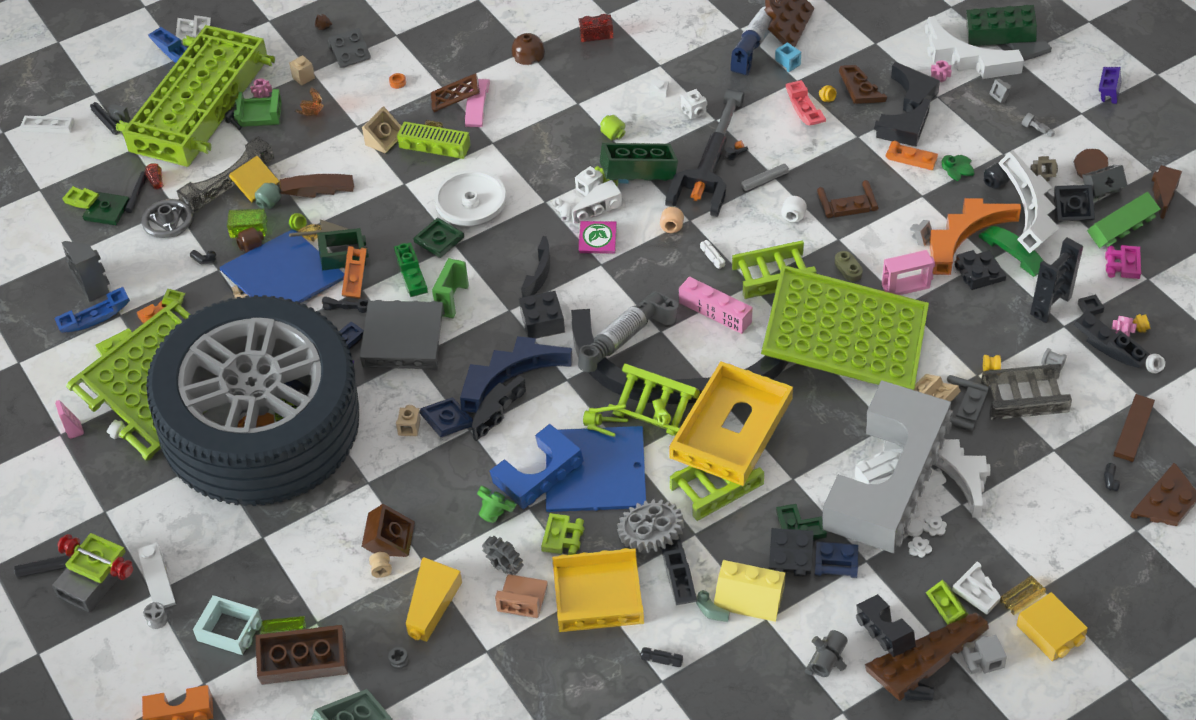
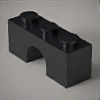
M878 594L856 605L857 622L868 630L873 639H877L884 651H888L893 657H896L916 647L914 630L902 618L892 622L890 606Z

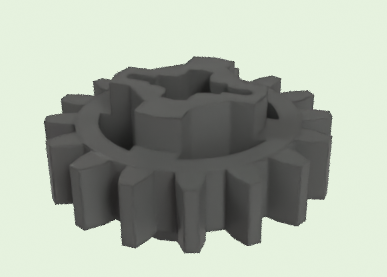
M489 536L482 545L484 548L482 551L487 554L485 557L491 561L495 569H502L505 574L508 572L510 575H516L524 566L522 563L523 559L519 557L520 554L515 551L513 545L508 541L503 542L501 537L497 539L496 536Z

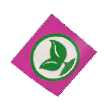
M581 221L579 253L615 254L617 221Z

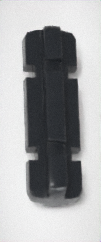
M643 647L641 650L642 660L650 661L652 659V662L665 665H670L671 663L675 667L682 666L683 655L674 653V655H671V652L657 649L651 651L652 648Z

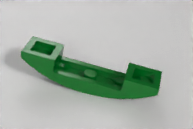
M991 226L979 234V238L993 247L997 244L1021 262L1020 267L1033 277L1039 273L1040 263L1044 260L1035 250L1029 253L1017 240L1019 236L997 226Z

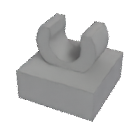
M995 79L989 94L1000 103H1004L1012 86L1001 79Z
M923 220L920 224L912 225L910 230L915 232L912 238L917 239L918 245L925 246L930 240L932 230L930 221Z

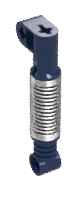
M766 6L762 7L742 33L741 40L733 49L731 56L732 72L749 75L752 67L753 50L761 45L770 32L767 28L772 18L764 11Z

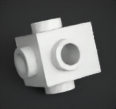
M697 89L681 94V108L690 119L706 114L707 100L704 96L702 97Z
M591 166L575 177L576 190L586 196L595 186L603 183V174Z

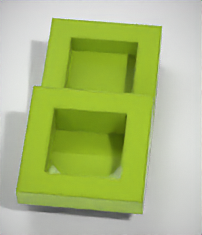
M72 186L62 199L66 204L87 209L99 197V194L86 188L81 190Z

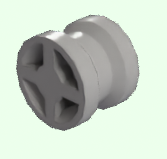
M152 602L144 608L143 614L150 628L159 629L165 626L168 616L161 603Z

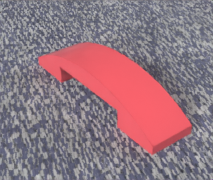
M802 80L786 84L793 107L806 125L810 126L826 122V118L821 110H817L810 100L808 89Z

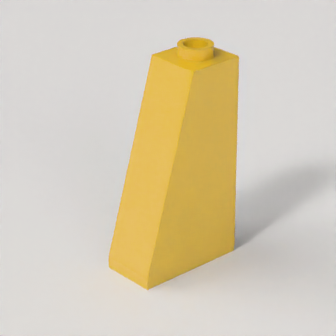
M425 557L422 558L406 620L407 632L410 637L415 640L428 641L462 584L461 572L459 570Z

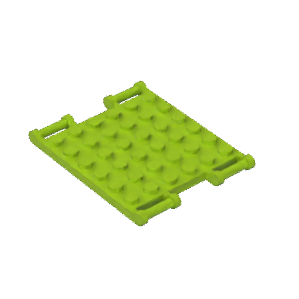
M178 300L172 301L66 384V388L74 391L89 405L88 408L91 411H97L105 402L129 425L121 430L119 436L133 445L146 461H149L161 449L148 405L146 387L148 369H150L153 355H156V349L160 348L159 344L164 342L165 336L169 335V332L172 329L174 330L177 324L182 323V320L172 312H177L184 319L189 318L188 316L191 315L181 306ZM83 382L98 397L93 399L79 384ZM136 431L137 433H139L149 444H151V446L149 448L145 447L135 436L132 435V432Z

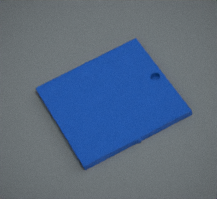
M293 229L220 266V271L249 297L267 295V297L275 296V298L283 297L286 300L292 299L293 302L298 301L300 303L344 280V273L340 269L322 270L319 251L302 236L290 237V233H298Z
M643 426L602 428L615 433V437L595 430H588L587 428L559 429L558 431L581 449L584 462L546 492V512L629 509V507L635 509L637 508V503L641 506L644 505V501H646ZM546 454L547 468L550 465L552 459Z

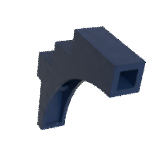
M517 336L513 352L494 350L489 366L470 364L460 395L461 411L476 413L482 401L499 383H504L518 374L542 367H571L573 362L572 348L536 344V338Z

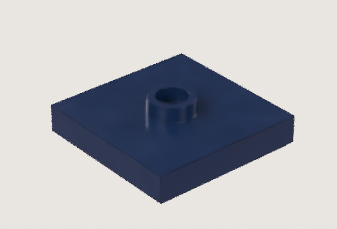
M453 397L420 408L421 416L440 438L472 427L473 419L466 411H461L460 404Z

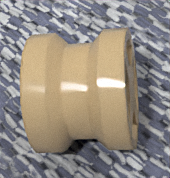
M377 552L370 556L369 563L372 566V576L382 578L391 574L390 556L387 553Z

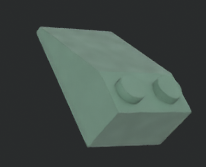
M368 689L315 709L311 720H392V718Z

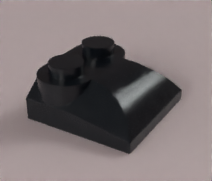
M1092 185L1054 187L1053 200L1056 205L1057 221L1095 220Z

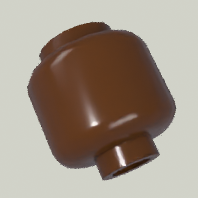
M254 227L240 231L238 238H236L239 249L246 253L262 246V241L264 240L261 230L257 231Z

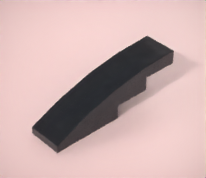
M679 534L678 540L672 539V545L666 543L665 549L661 547L676 605L697 602L689 563H687Z

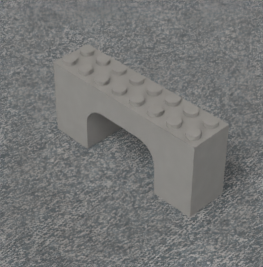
M881 380L867 410L866 434L895 443L903 449V452L892 476L883 483L867 484L838 474L823 505V530L891 553L895 552L897 546H901L904 538L902 533L904 529L908 530L911 522L909 517L911 513L914 514L918 506L917 498L922 497L925 486L923 484L925 481H929L932 473L930 468L937 463L938 449H943L945 443L944 435L945 433L949 434L952 423L950 421L953 411L950 410V401Z

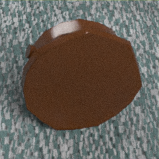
M1085 149L1076 155L1073 161L1077 174L1081 178H1083V174L1109 165L1108 157L1099 149Z

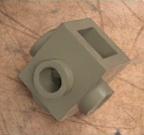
M1040 156L1038 160L1033 161L1030 169L1036 176L1041 175L1046 181H1050V177H1056L1058 165L1056 159H1049V156Z

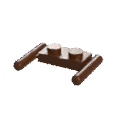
M864 180L862 182L866 195L833 199L828 202L824 188L819 187L817 192L826 217L832 218L833 216L841 217L867 213L870 210L877 211L879 207L869 181Z

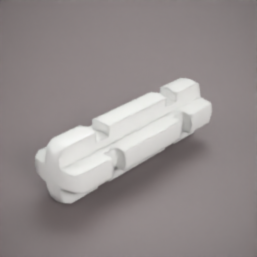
M708 240L700 243V248L711 262L714 263L716 268L721 269L725 266V260L720 257L721 255L711 246L712 244Z

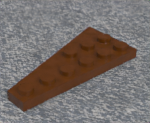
M977 613L969 614L961 620L950 623L946 627L915 640L916 647L896 657L888 653L873 659V661L865 664L866 672L895 698L901 701L905 697V692L909 689H916L921 679L929 678L950 661V656L953 653H960L963 650L964 644L973 642L989 629L988 621Z

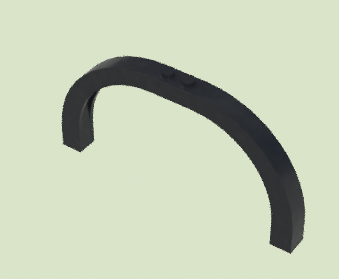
M590 309L571 310L573 341L578 358L580 348L594 342ZM765 355L758 362L744 370H749L752 373L773 380L785 369L789 361ZM604 357L597 364V369L588 373L607 389L622 395L628 379L626 378L627 374ZM711 377L675 379L674 381L695 387L701 394ZM638 379L635 381L629 399L640 400L645 387L644 380ZM656 385L655 388H652L647 403H653V400L661 398L663 393L661 386ZM674 391L673 394H670L667 404H679L681 393ZM692 397L691 400H688V403H696L697 399Z

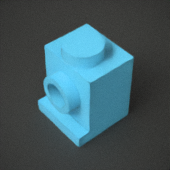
M787 42L775 50V60L786 67V71L790 72L801 65L802 52Z

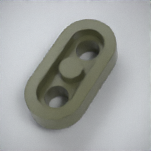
M840 251L835 255V265L846 280L855 282L862 278L863 269L850 252Z

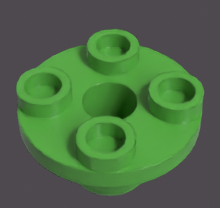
M482 485L477 492L483 498V506L479 511V516L490 523H495L498 517L504 513V510L513 512L517 505L509 499L504 500L505 495L497 491L491 493L490 489Z

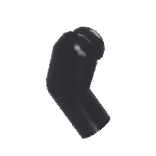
M193 250L190 253V257L199 264H210L215 262L216 253L214 251H207L206 255H202L198 251Z
M1113 463L1106 465L1104 472L1105 484L1108 490L1118 491L1120 481L1113 480L1116 471V465Z

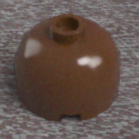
M524 33L517 36L513 41L512 57L515 58L517 63L532 65V62L537 60L538 63L544 58V45L537 35Z

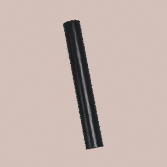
M144 171L140 173L125 208L127 213L132 212L146 180L147 173Z

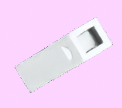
M613 180L595 186L572 209L574 224L622 206V194Z

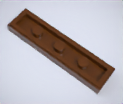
M1135 394L1113 456L1131 462L1134 461L1155 402L1154 399Z

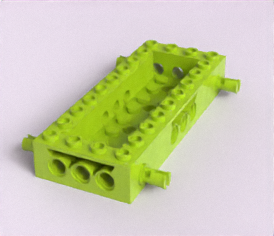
M208 25L204 26L196 38L186 35L187 39H183V45L189 47L129 123L119 120L120 124H116V130L123 133L128 151L186 167L190 166L199 152L209 154L208 150L211 151L212 146L207 141L225 118L224 114L235 105V99L238 98L239 92L246 90L264 64L272 67V63H275V56L267 55L264 38Z

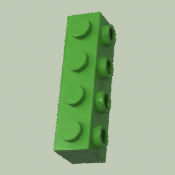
M1146 192L1095 223L1087 232L1099 249L1104 245L1109 247L1117 242V237L1122 239L1130 234V229L1135 231L1144 225L1143 221L1148 223L1156 218L1155 213L1160 208L1149 192Z

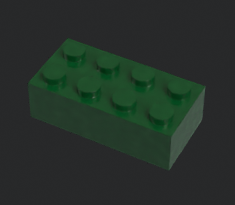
M1034 5L966 10L968 44L1023 43L1036 42L1037 22Z
M602 143L599 162L606 179H627L630 181L635 179L647 181L660 179L667 181L673 180L676 174L678 159L671 144Z

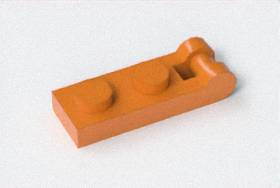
M892 141L886 153V158L933 170L938 154L900 145L899 142Z
M348 246L342 288L343 297L360 299L367 248L354 249V247ZM359 256L360 259L359 261L352 260V257Z

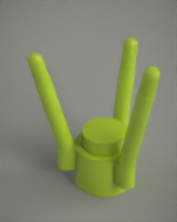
M626 405L589 408V411L586 410L584 412L583 424L588 426V430H595L615 437V433L597 426L601 425L602 421L628 422V419L602 417V414L599 412L626 408Z

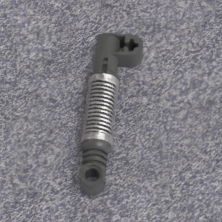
M654 291L636 306L628 308L596 335L594 342L580 348L579 369L584 372L595 371L597 364L604 357L615 353L645 327L650 318L665 325L674 324L678 312L677 301Z

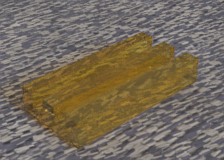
M1031 575L1000 596V602L1004 603L1007 609L1010 608L1011 613L1015 615L1046 593V589ZM1030 584H1033L1032 587L1023 591L1022 593H1020V595H1018L1011 601L1009 600L1012 596H1014Z

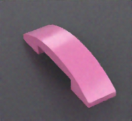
M478 79L480 94L467 98L465 127H482L484 119L483 110L490 79Z

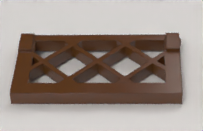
M472 74L432 91L431 105L433 112L435 113L438 110L480 94L477 74ZM463 87H466L463 93L459 92ZM448 93L451 94L448 99H444Z

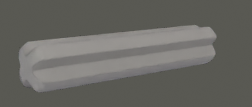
M781 164L742 181L741 187L744 191H748L787 174L789 168L786 164Z

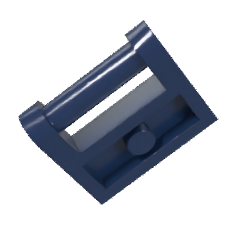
M816 542L815 575L833 574L857 578L858 545ZM822 564H825V565H839V566H851V567L824 566V565H822Z

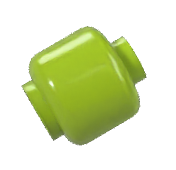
M607 115L600 123L601 132L610 140L621 139L626 133L625 123L616 115Z

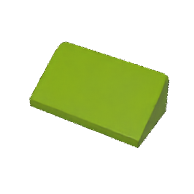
M941 580L926 592L947 625L969 615L951 587L944 580Z

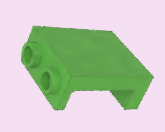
M273 89L272 97L245 99L243 92H239L238 98L235 99L237 110H234V119L238 120V124L241 127L280 124L282 100L279 89Z
M448 258L432 289L434 301L443 302L445 315L442 316L454 318L456 314L453 297L458 287L468 289L469 287L466 262Z

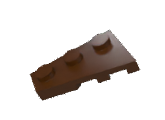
M857 65L840 66L839 73L854 104L886 102L887 96L884 93L881 94L878 91V87L867 80L868 77Z

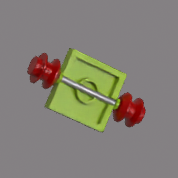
M90 533L81 545L80 539L77 537L73 538L71 534H66L58 541V551L61 554L66 553L68 557H71L65 564L67 569L98 583H102L110 572L113 577L118 576L120 580L128 578L133 572L132 562L130 560L125 561L122 557L126 553L124 547Z

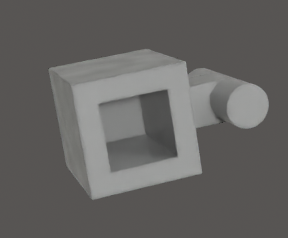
M996 635L990 637L983 636L976 640L974 653H971L968 647H963L961 651L972 674L979 671L977 664H980L984 674L1005 668L1007 656Z

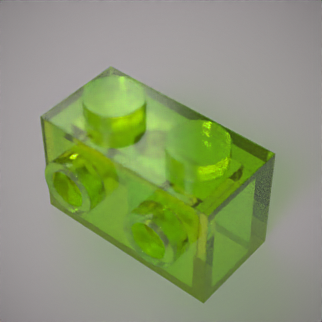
M265 208L229 210L227 228L230 238H238L240 231L250 227H254L257 231L261 230L263 236H266L268 220Z

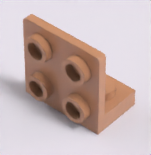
M508 574L503 590H497L495 596L497 611L538 618L548 582L546 580Z

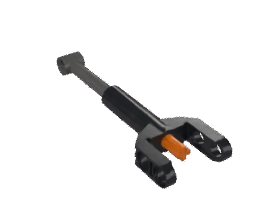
M731 89L726 90L724 96L725 109L716 132L710 135L698 168L684 170L674 175L667 192L666 206H676L682 188L686 186V188L693 189L690 197L694 198V201L701 199L703 192L713 193L710 215L718 217L726 197V184L714 172L727 141L725 134L736 106H742L744 92Z

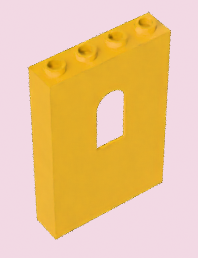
M720 361L669 446L670 459L744 486L792 401L793 387ZM744 402L752 407V412L740 433L723 428L722 425L733 406Z

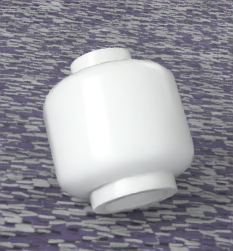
M788 197L781 210L783 218L794 223L801 221L805 215L807 204L801 197Z

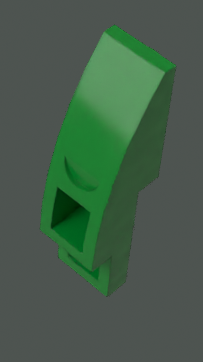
M402 243L399 246H395L394 251L410 297L428 293V288L412 244Z

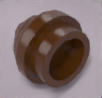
M325 14L317 15L315 20L316 28L325 30L332 25V22Z

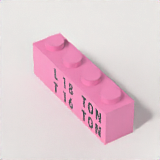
M688 277L679 287V303L741 334L752 323L753 307L691 277Z

